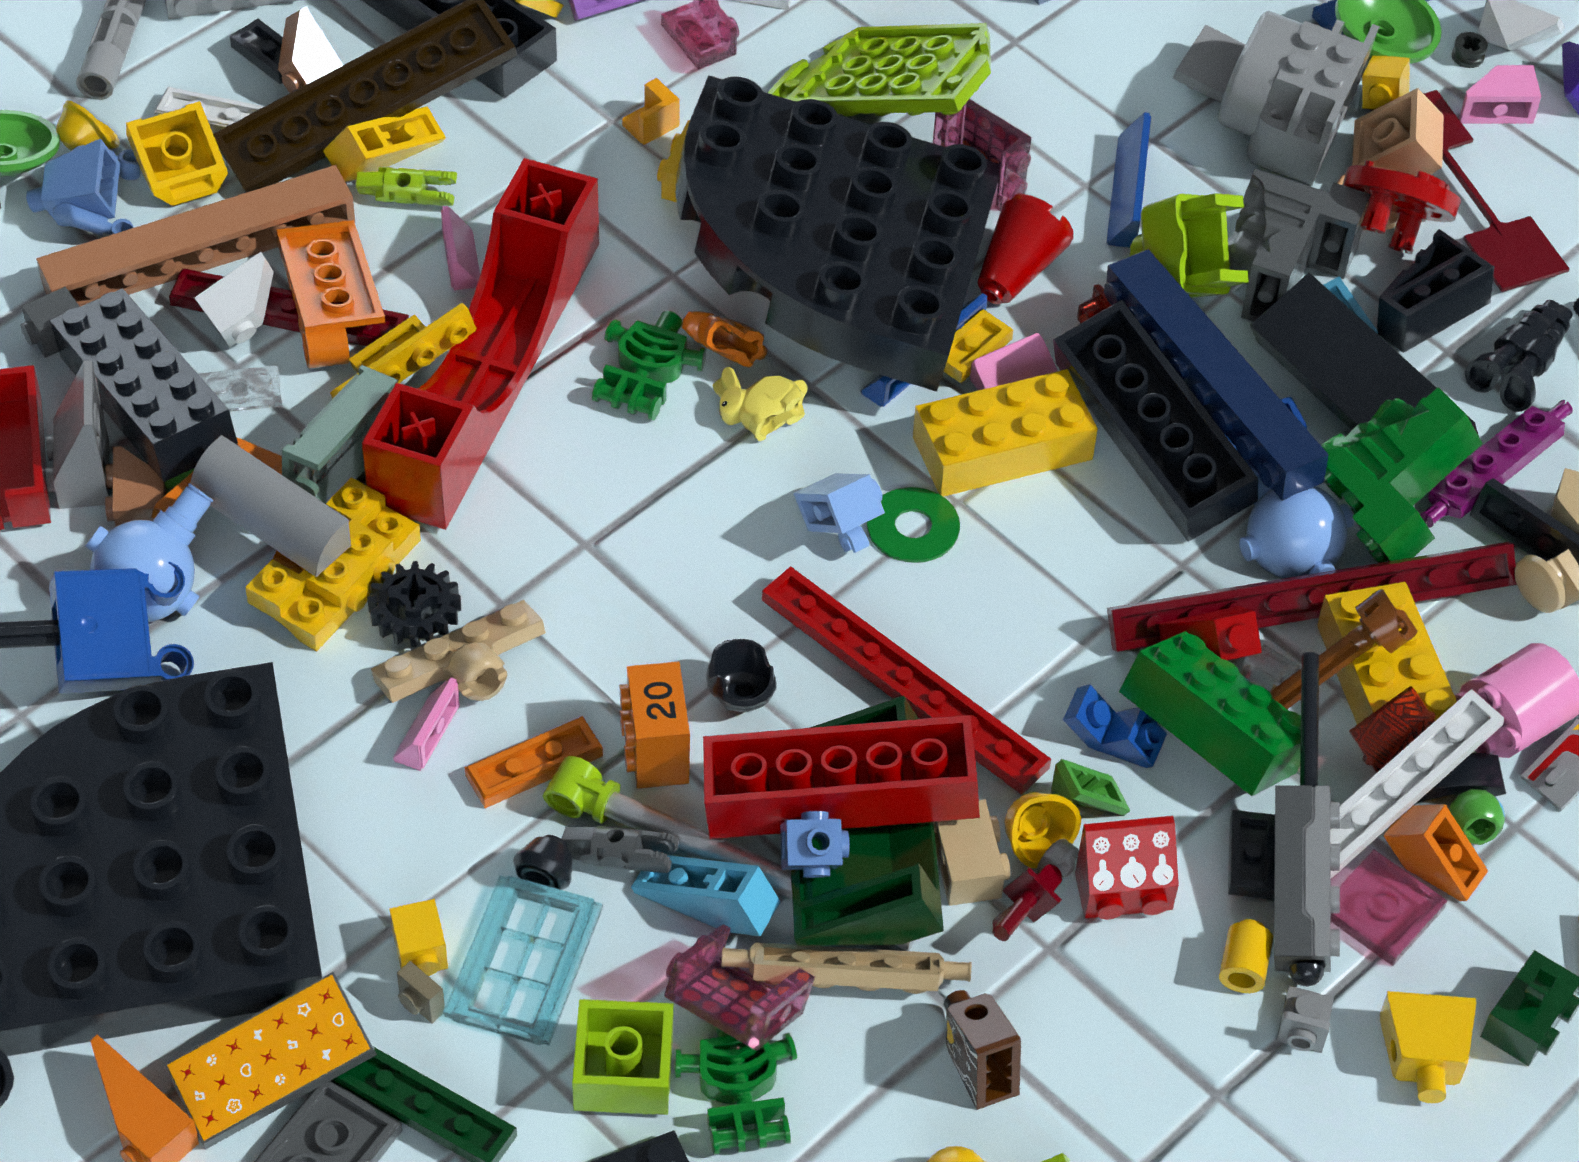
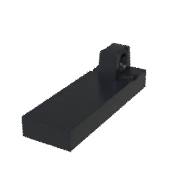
M1492 478L1485 482L1469 514L1510 543H1513L1528 555H1535L1548 561L1569 549L1579 565V534L1527 501L1524 497L1508 489L1509 487Z

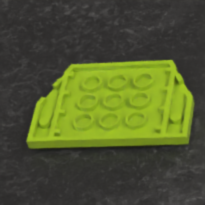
M987 23L857 27L845 34L841 39L824 46V55L810 63L802 59L793 64L767 93L796 102L804 99L820 100L833 107L837 114H842L846 117L864 113H874L876 116H885L891 113H907L908 115L915 116L930 112L952 115L963 108L965 103L991 74L990 34Z

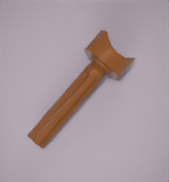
M1383 589L1376 591L1355 607L1361 617L1359 620L1362 625L1355 627L1346 636L1319 655V686L1357 657L1371 649L1375 643L1380 647L1383 646L1391 654L1417 634V629L1404 610L1396 609ZM1301 669L1270 691L1273 699L1286 709L1301 700Z

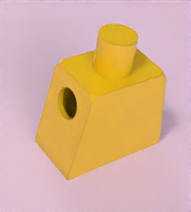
M1387 991L1379 1016L1392 1075L1398 1081L1417 1082V1094L1420 1101L1425 1103L1442 1102L1446 1099V1085H1456L1461 1082L1469 1060L1476 998Z

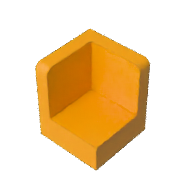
M655 78L645 84V106L623 117L622 126L644 146L679 127L680 99L659 79Z

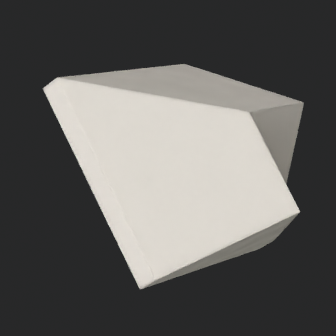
M1487 0L1477 34L1483 36L1491 44L1507 50H1514L1563 33L1565 26L1560 17L1518 1Z

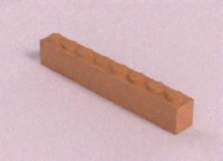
M330 166L36 258L42 286L46 295L66 286L80 307L101 298L106 293L115 292L122 288L130 295L177 280L182 268L202 272L258 254L259 252L262 253L277 248V229L350 220L355 222L353 195L337 166Z

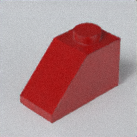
M1236 606L1158 623L1161 641L1186 631L1202 639L1209 650L1227 661L1262 653L1256 613L1254 610Z

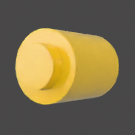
M1245 919L1229 927L1219 972V980L1225 987L1240 993H1255L1264 988L1273 944V934L1264 924L1256 920Z

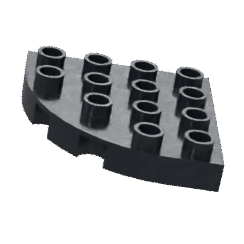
M708 75L685 136L677 170L675 193L680 220H693L701 223L694 250L698 259L728 295L741 291H751L766 297L770 301L765 320L766 325L798 344L829 358L937 392L950 353L1003 164L986 160L979 150L968 145L954 144L944 147L914 138L904 127L892 122H877L871 125L838 115L833 107L820 100L804 99L796 102L763 92L757 83L744 77L733 76L720 79Z
M273 662L187 675L130 687L122 693L113 695L79 711L54 726L25 748L0 772V1050L6 1056L90 1042L97 1034L102 1039H109L256 1013L275 1004L282 995L287 997L322 978Z

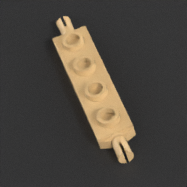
M755 942L750 947V950L725 947L722 950V967L749 968L754 981H764L767 984L776 986L787 983H805L817 988H830L834 985L856 986L864 991L889 988L902 989L908 993L919 994L926 991H938V987L942 984L943 980L971 981V962L944 961L939 953L812 945L798 946L795 944Z

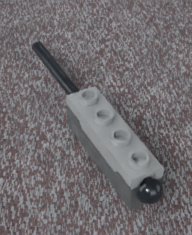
M1305 652L1302 654L1300 785H1275V971H1289L1292 980L1304 987L1317 984L1322 979L1324 972H1331V956H1340V929H1331V913H1340V886H1331V871H1340V844H1331V829H1340V802H1331L1330 786H1318L1319 654L1315 652Z

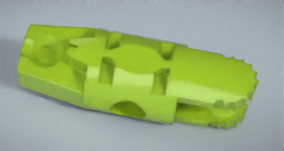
M379 167L378 172H357L356 188L359 194L375 196V200L381 202L453 206L455 197L453 194L428 190V184L454 185V183L456 184L457 173L453 171Z

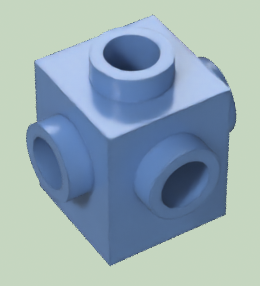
M826 811L802 812L801 820H786L780 825L782 870H803V877L805 878L830 877V869H837L842 866V858H848L849 856L848 831L841 830V819H829L828 812ZM812 839L819 843L820 850L813 847Z

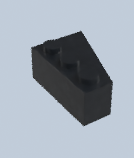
M1438 229L1433 235V242L1426 250L1421 249L1415 255V262L1408 270L1403 269L1380 295L1377 319L1378 335L1405 353L1490 304L1494 266Z

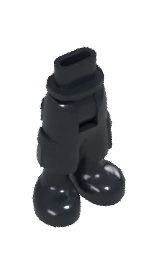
M1546 300L1543 305L1534 306L1531 312L1524 314L1515 325L1513 324L1506 328L1494 342V352L1481 354L1470 361L1464 371L1468 385L1477 392H1489L1499 382L1505 368L1516 364L1502 380L1500 398L1502 403L1512 411L1522 412L1528 409L1536 397L1533 377L1541 376L1554 362L1557 349L1570 327L1569 321L1573 316L1571 310L1553 300Z

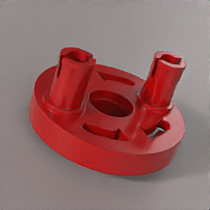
M1366 160L1364 165H1352L1347 169L1342 185L1371 194L1363 222L1360 225L1361 228L1374 233L1377 230V233L1385 234V228L1391 211L1399 215L1391 242L1388 245L1392 250L1401 253L1405 250L1406 254H1412L1421 222H1426V220L1453 222L1456 219L1461 199L1458 195L1449 191L1450 186L1446 182L1423 171H1418L1417 176L1405 172L1374 167V162Z

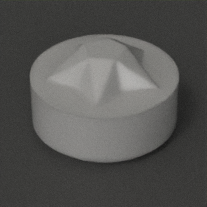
M1066 839L1057 840L1040 859L1037 873L1046 865L1052 864L1059 868L1062 878L1068 877L1074 871L1079 849Z

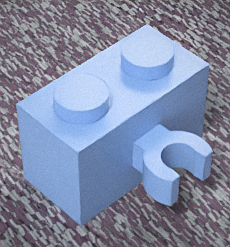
M834 473L793 493L808 531L838 533V539L844 552L852 550L853 553H856L868 547V538L860 525L885 513L881 504L883 498L881 489L877 482L871 478L870 474Z

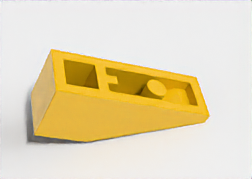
M428 106L415 109L402 117H382L347 126L324 149V153L330 164L337 166L344 181L347 182L355 180L357 172H378L379 167H389L443 142L446 137Z

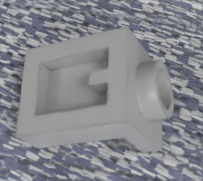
M1289 986L1276 1041L1288 1044L1299 1051L1312 1050L1322 1053L1329 1032V1020L1334 997Z

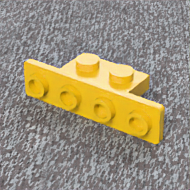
M464 303L459 304L426 327L414 314L350 357L349 361L358 375L359 367L363 365L398 380V383H401L422 367L431 364L435 358L456 344L466 340L469 335L476 331V326L469 309ZM354 376L330 392L332 399Z

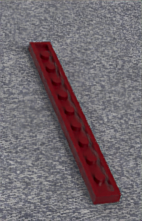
M1503 542L1107 608L1112 650L1119 652L1149 647L1161 642L1158 623L1236 606L1254 610L1258 628L1319 618L1325 595L1406 582L1414 602L1517 585L1515 580L1516 561L1514 544Z

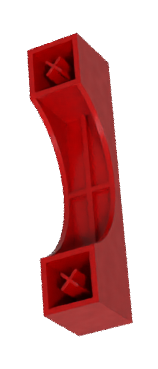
M527 158L522 160L493 211L487 251L479 281L469 307L476 331L469 335L466 340L456 344L449 350L439 368L422 386L413 388L396 383L362 442L366 484L368 487L385 495L386 506L408 519L444 530L447 529L599 246L598 178Z

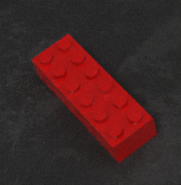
M971 715L703 736L704 805L710 839L780 834V825L784 821L801 820V813L810 811L828 812L829 819H841V829L980 818Z

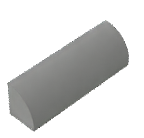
M223 435L218 437L199 459L193 471L190 484L214 500L210 506L315 577L322 573L351 546L349 519Z

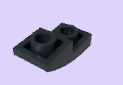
M1472 752L1417 803L1458 793L1461 794L1470 789L1486 790L1494 796L1506 794L1498 755Z

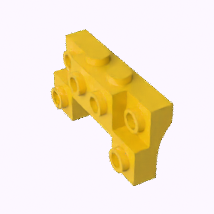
M352 477L326 503V505L349 519L351 546L317 577L305 569L298 574L272 559L245 587L247 601L250 605L277 620L301 643L315 651H318L354 611L358 612L365 606L367 597L371 594V584L382 583L381 573L385 571L393 575L395 565L399 564L421 541L419 524L387 507L385 495Z

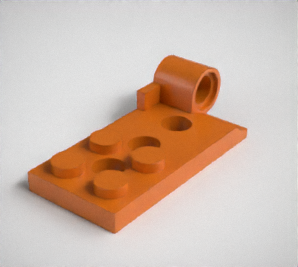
M354 220L277 229V244L298 313L299 330L308 369L349 364V344L345 328L385 323V315ZM324 278H335V279H333V280H326V279H324ZM333 302H343V304H331V303H333Z

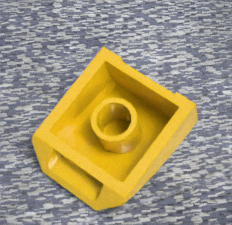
M200 101L185 105V108L126 123V136L141 172L155 197L175 206L218 192L228 172Z

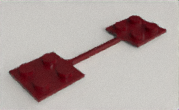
M1438 90L1423 93L1444 115L1443 161L1490 225L1487 229L1464 235L1463 240L1472 252L1494 266L1493 281L1500 291L1504 292L1569 272L1570 268L1531 216L1511 222H1500L1491 208L1448 151L1455 147L1473 143L1474 139Z

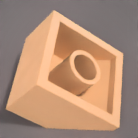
M1416 88L1357 118L1354 122L1352 165H1364L1366 160L1374 162V167L1405 172L1417 176L1418 171L1432 175L1442 168L1444 115Z

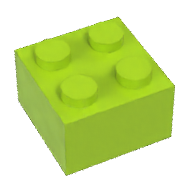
M579 999L572 1080L573 1111L668 1115L674 1003Z

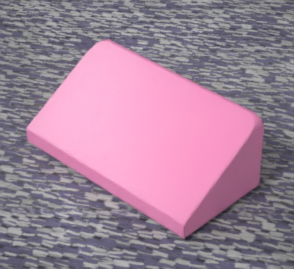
M443 206L441 210L442 232L451 288L454 290L476 288L480 277L473 231L449 206Z
M1035 333L975 359L971 366L970 381L978 390H983L1057 372L1058 370L1043 338L1039 333Z
M449 678L429 695L394 754L393 760L395 762L419 771L422 768L424 769L460 706L457 679Z

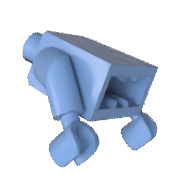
M98 139L89 144L77 146L71 152L48 161L44 168L43 184L41 187L27 191V203L34 213L47 210L60 226L75 227L100 236L103 233L109 235L134 228L127 219H118L113 223L107 222L108 219L115 218L119 176L125 180H136L140 176V167L133 150L121 151L118 156L115 155L114 151L109 150L101 139Z

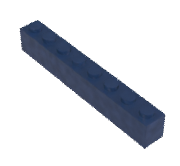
M1147 249L1108 265L1107 279L1104 285L1107 301L1111 305L1121 300L1125 303L1222 432L1236 446L1245 461L1248 460L1259 473L1263 484L1271 488L1283 501L1297 493L1324 483L1329 454L1150 250Z

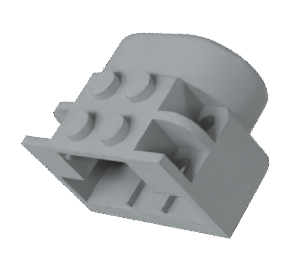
M1271 11L1264 12L1258 19L1232 72L1219 108V123L1251 136L1247 146V155L1253 163L1312 186L1356 94L1379 26L1372 24L1363 43L1342 35L1345 22L1338 19L1331 31L1307 21L1300 23Z

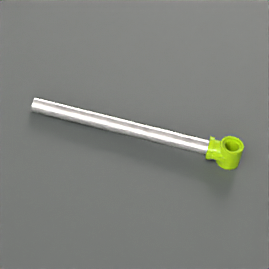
M576 756L565 757L543 793L544 801L553 810L564 816L579 818L583 812L592 815V820L600 824L605 823L610 818L636 830L674 834L680 839L678 849L700 859L757 865L775 892L792 899L791 870H782L780 864L722 838L710 839L708 832L620 794L619 783L609 780L607 783L602 781L603 778L599 770L582 758ZM915 940L896 946L909 951Z

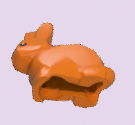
M702 311L688 312L683 318L682 329L699 344H703L706 348L742 366L750 368L756 359L763 360L767 355L768 350L763 345L764 334L742 322Z

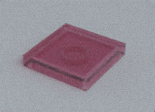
M1374 849L1340 885V913H1331V922L1394 966L1445 909L1447 900Z

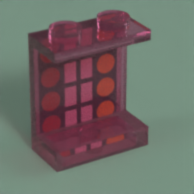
M971 99L955 114L942 115L940 112H935L932 143L944 147L954 144L968 145L979 150L986 160L1000 163L996 209L1001 211L1005 201L1008 198L1011 200L1015 194H1025L1028 187L1026 182L1027 170L1031 162V136Z
M722 924L709 935L700 936L691 948L684 953L678 952L671 959L666 970V976L669 977L664 997L757 1051L804 1013L815 976L799 968L773 988L763 981H754L752 975L738 967H722V950L726 945L731 929Z

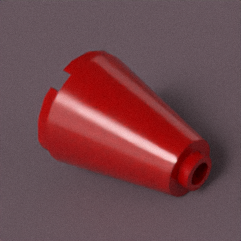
M1019 193L1015 194L1011 200L1008 198L1003 204L977 280L980 293L988 296L987 301L993 304L1011 302L1065 251L1072 242L1073 229L1069 221L1063 215L1058 220L1051 214L1050 211L1053 206L1046 201L1032 195Z

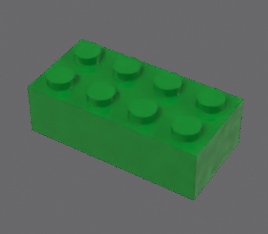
M1186 631L1139 651L1119 693L1250 796H1254L1297 773L1300 767L1301 715L1286 709L1273 699L1272 694L1267 689L1252 683L1239 673V669L1233 663L1221 659L1206 647L1202 639Z

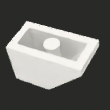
M261 252L195 297V300L229 347L249 340L256 333L257 328L263 325L273 270Z

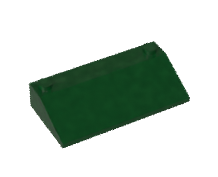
M903 695L810 728L915 720L918 717ZM933 822L841 829L847 830L849 833L848 858H842V866L837 869H830V877L805 878L803 877V870H791L794 940L798 946L902 945L944 931ZM812 839L813 847L820 850L819 843Z

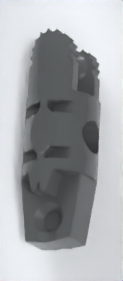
M600 825L597 827H566L561 838L567 843L573 859L595 866L668 873L670 871L672 861L667 854L671 855V853L677 851L680 840L677 838L678 836L669 833Z

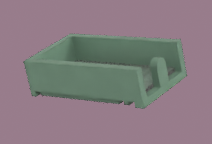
M361 365L359 367V375L356 374L300 433V438L296 437L293 440V446L287 444L282 449V475L325 504L351 477L360 482L365 476L362 442L394 385L398 383V380Z

